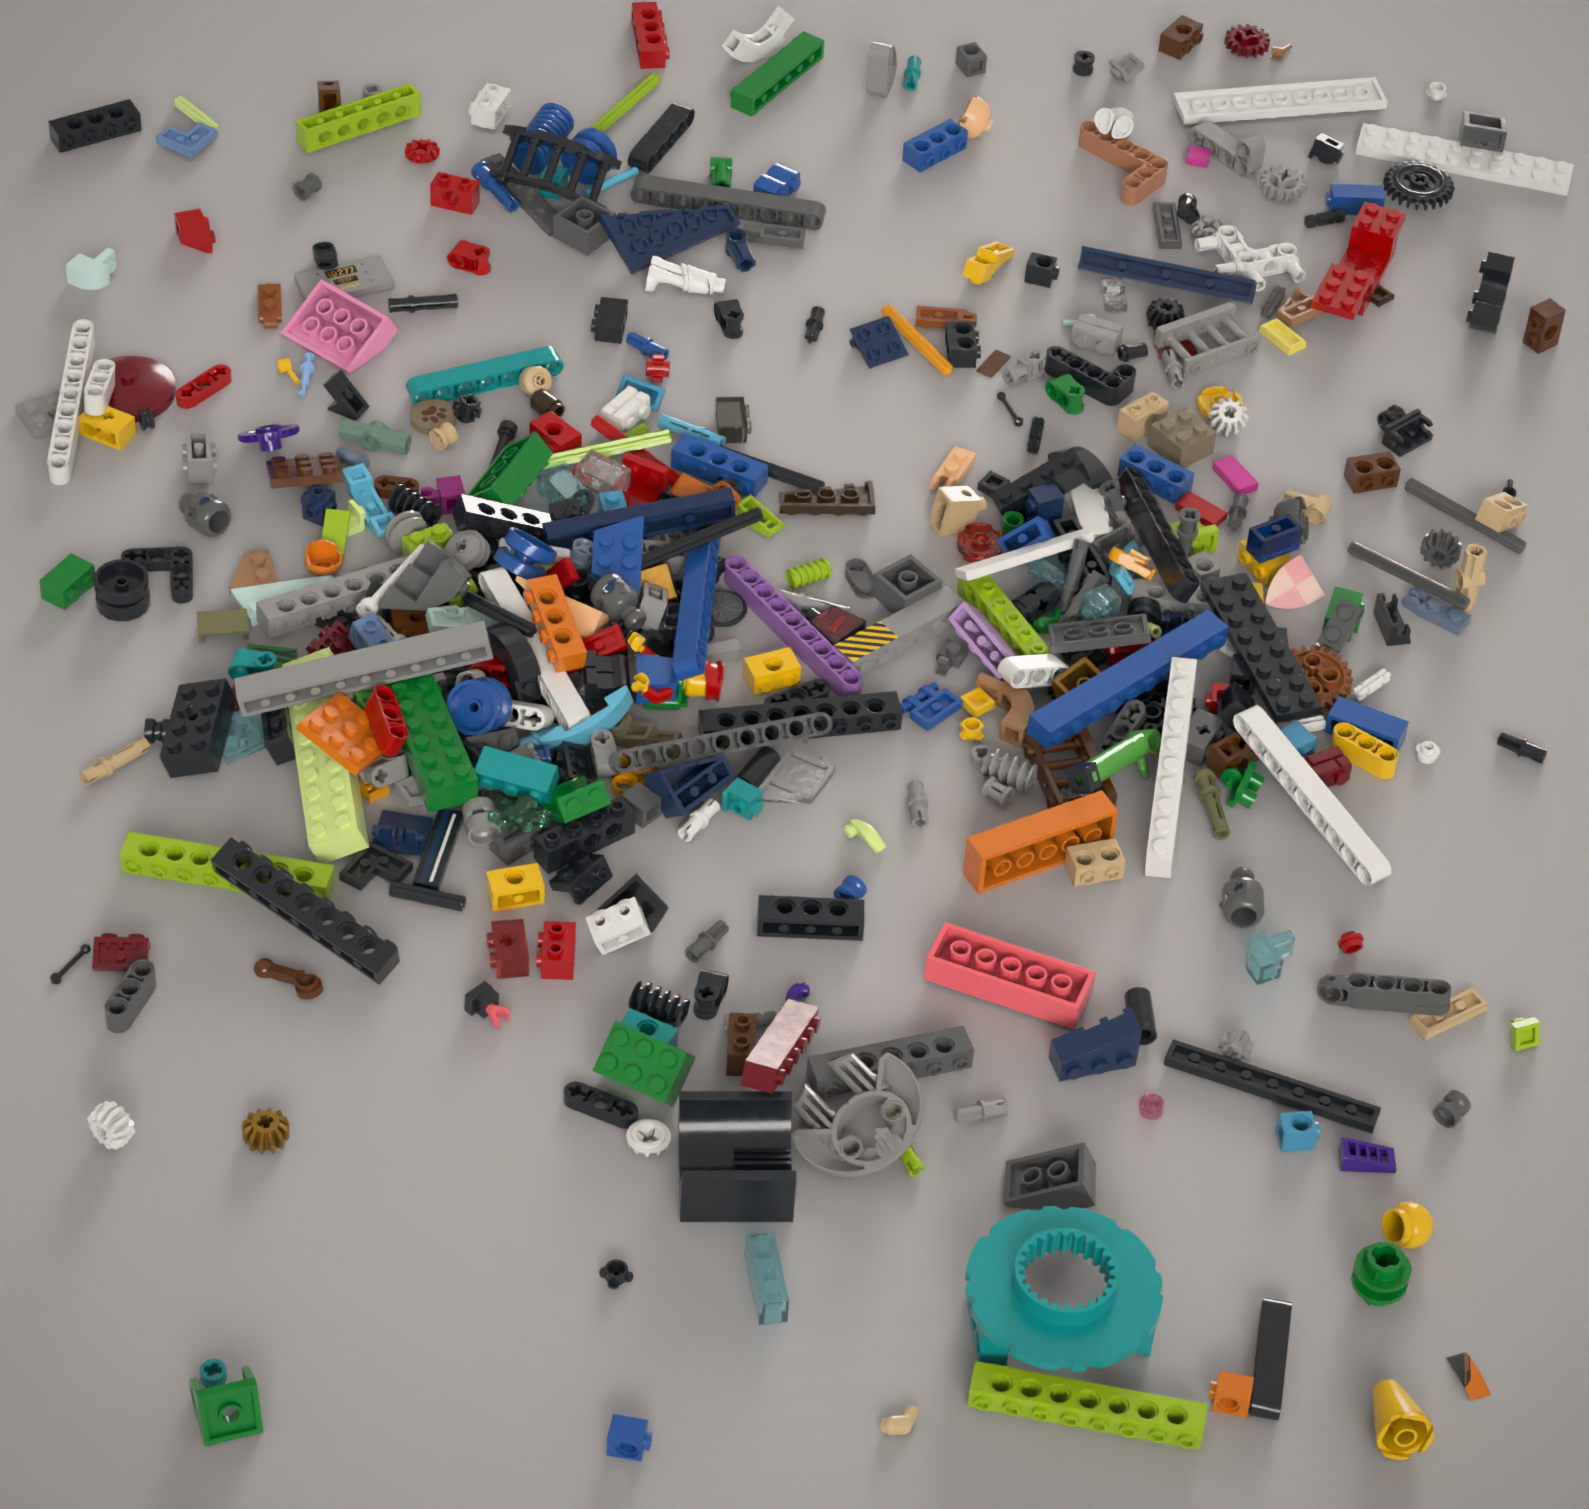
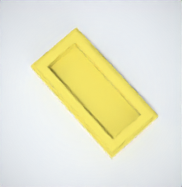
M1278 318L1260 325L1259 332L1288 356L1306 348L1307 342Z

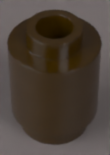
M545 389L536 391L531 396L530 407L541 416L549 411L554 412L560 418L563 416L565 406L562 404V401Z

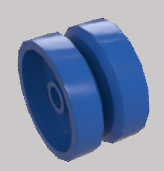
M584 128L572 139L586 145L585 149L597 153V150L617 159V150L609 136L600 130ZM564 152V154H561V163L563 167L568 168V175L571 177L577 159L575 155ZM590 161L585 162L578 182L584 185H593L599 170L597 168L598 165Z
M510 527L504 537L507 545L510 547H499L493 557L494 560L507 570L526 580L546 576L547 572L541 564L552 565L557 552L536 537Z
M480 677L458 683L451 690L447 698V708L458 731L465 735L476 736L502 728L508 722L512 713V700L509 691L503 683L495 678Z

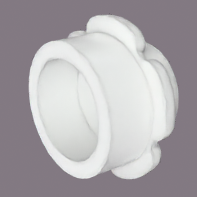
M1432 82L1428 90H1426V94L1430 99L1439 101L1447 96V92H1445L1446 86L1441 82Z
M1431 741L1419 743L1415 748L1417 759L1425 764L1434 763L1440 754V748Z

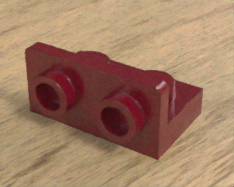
M338 620L331 627L326 625L318 634L319 641L314 638L305 650L309 652L307 655L328 647L333 655L351 651L354 645L348 638L350 630Z
M113 933L101 934V937H94L93 971H127L135 961L141 959L149 960V950L151 949L149 937H145L143 934H129L128 937H118V935Z

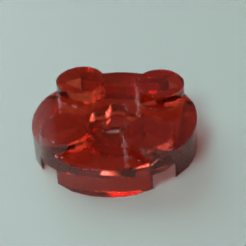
M982 522L971 523L965 526V530L959 531L957 548L963 555V559L967 562L988 559L1003 553L997 539L1004 536L1000 529L998 532L992 529L991 524Z

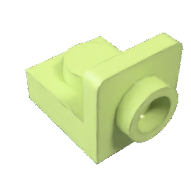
M353 499L348 501V511L351 513L348 537L365 530V510L362 506H358Z

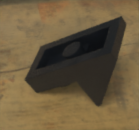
M342 370L335 372L323 384L335 400L327 408L329 411L355 421L368 409V403Z

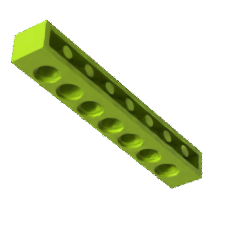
M128 832L120 852L121 872L243 892L213 871L211 859L222 848L221 846ZM254 852L259 856L262 854L272 861L273 866L279 870L282 868L287 870L298 883L304 882L308 884L319 897L322 898L324 896L330 899L335 885L334 865ZM244 864V865L240 866V868H241V869H245V868L249 867L250 865H249V864ZM264 878L260 882L266 883L270 881V878ZM285 892V893L281 894V896H282V897H287V896H289L291 893H290V892Z
M975 1361L967 1406L982 1411L989 1410L1005 1413L1009 1416L1027 1417L1041 1422L1048 1421L1068 1427L1086 1428L1095 1432H1107L1127 1438L1134 1437L1150 1440L1154 1443H1166L1181 1446L1185 1449L1193 1448L1200 1450L1208 1404Z

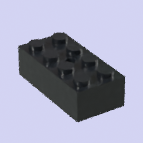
M226 678L186 683L178 686L159 756L170 778L219 772L237 701Z

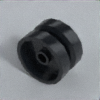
M117 559L106 562L97 569L94 574V589L96 592V608L101 615L114 621H130L139 618L147 612L150 607L149 577L143 565L137 561Z

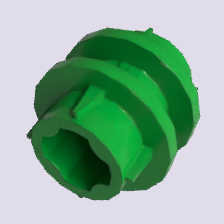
M1378 1242L1366 1246L1356 1256L1351 1276L1352 1286L1369 1306H1385L1397 1302L1406 1294L1412 1271L1410 1260L1394 1243Z

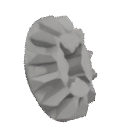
M1203 216L1191 224L1190 230L1196 238L1211 236L1214 232L1218 231L1220 226L1225 224L1221 223L1220 219H1213L1212 216L1210 218Z

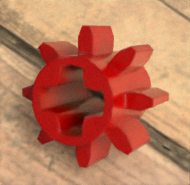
M653 354V359L646 360V376H651V382H663V377L669 378L670 360H664V355Z

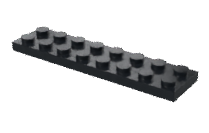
M1247 573L1201 581L1200 589L1214 614L1229 626L1227 637L1275 723L1321 714L1323 709L1321 702Z

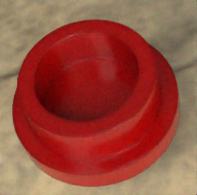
M1349 931L1341 936L1337 944L1343 950V953L1352 954L1363 948L1362 942L1364 938L1361 933Z

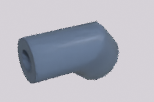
M342 447L336 451L338 459L350 466L364 463L367 468L370 465V461L365 455L359 457L356 453Z

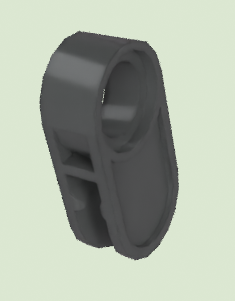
M853 558L848 560L845 564V578L854 594L863 599L872 598L874 575L870 567L862 559ZM857 568L862 570V572H852L851 569Z

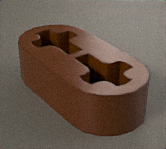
M382 475L374 480V489L380 498L389 499L391 492L398 484H405L407 488H412L414 492L419 493V483L412 478Z

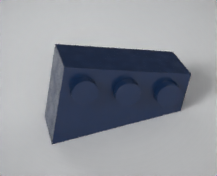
M724 754L642 774L649 789L661 797V811L665 818L685 815L736 777Z
M1131 1006L1123 1009L1124 1014L1108 1020L1107 1016L1099 1019V1025L1084 1030L1082 1026L1051 1040L1049 1060L1059 1082L1136 1066L1142 1029Z

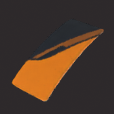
M1466 1352L1446 1358L1458 1375L1471 1401L1491 1394L1480 1371Z

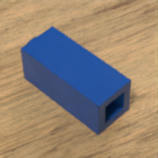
M1331 183L1330 192H1326L1325 204L1329 205L1330 211L1334 213V210L1343 209L1346 215H1358L1364 202L1374 203L1381 207H1384L1385 203L1383 185Z

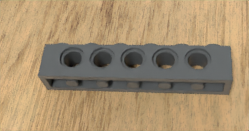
M959 1026L809 1056L806 1075L811 1088L821 1098L833 1097L838 1094L853 1092L827 1065L828 1062L839 1057L854 1053L874 1074H878L879 1058L888 1052L902 1060L912 1070L916 1078L972 1068L974 1048L965 1027Z

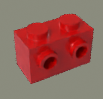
M544 921L543 932H538L537 944L538 948H542V952H537L536 968H541V979L573 980L576 922Z

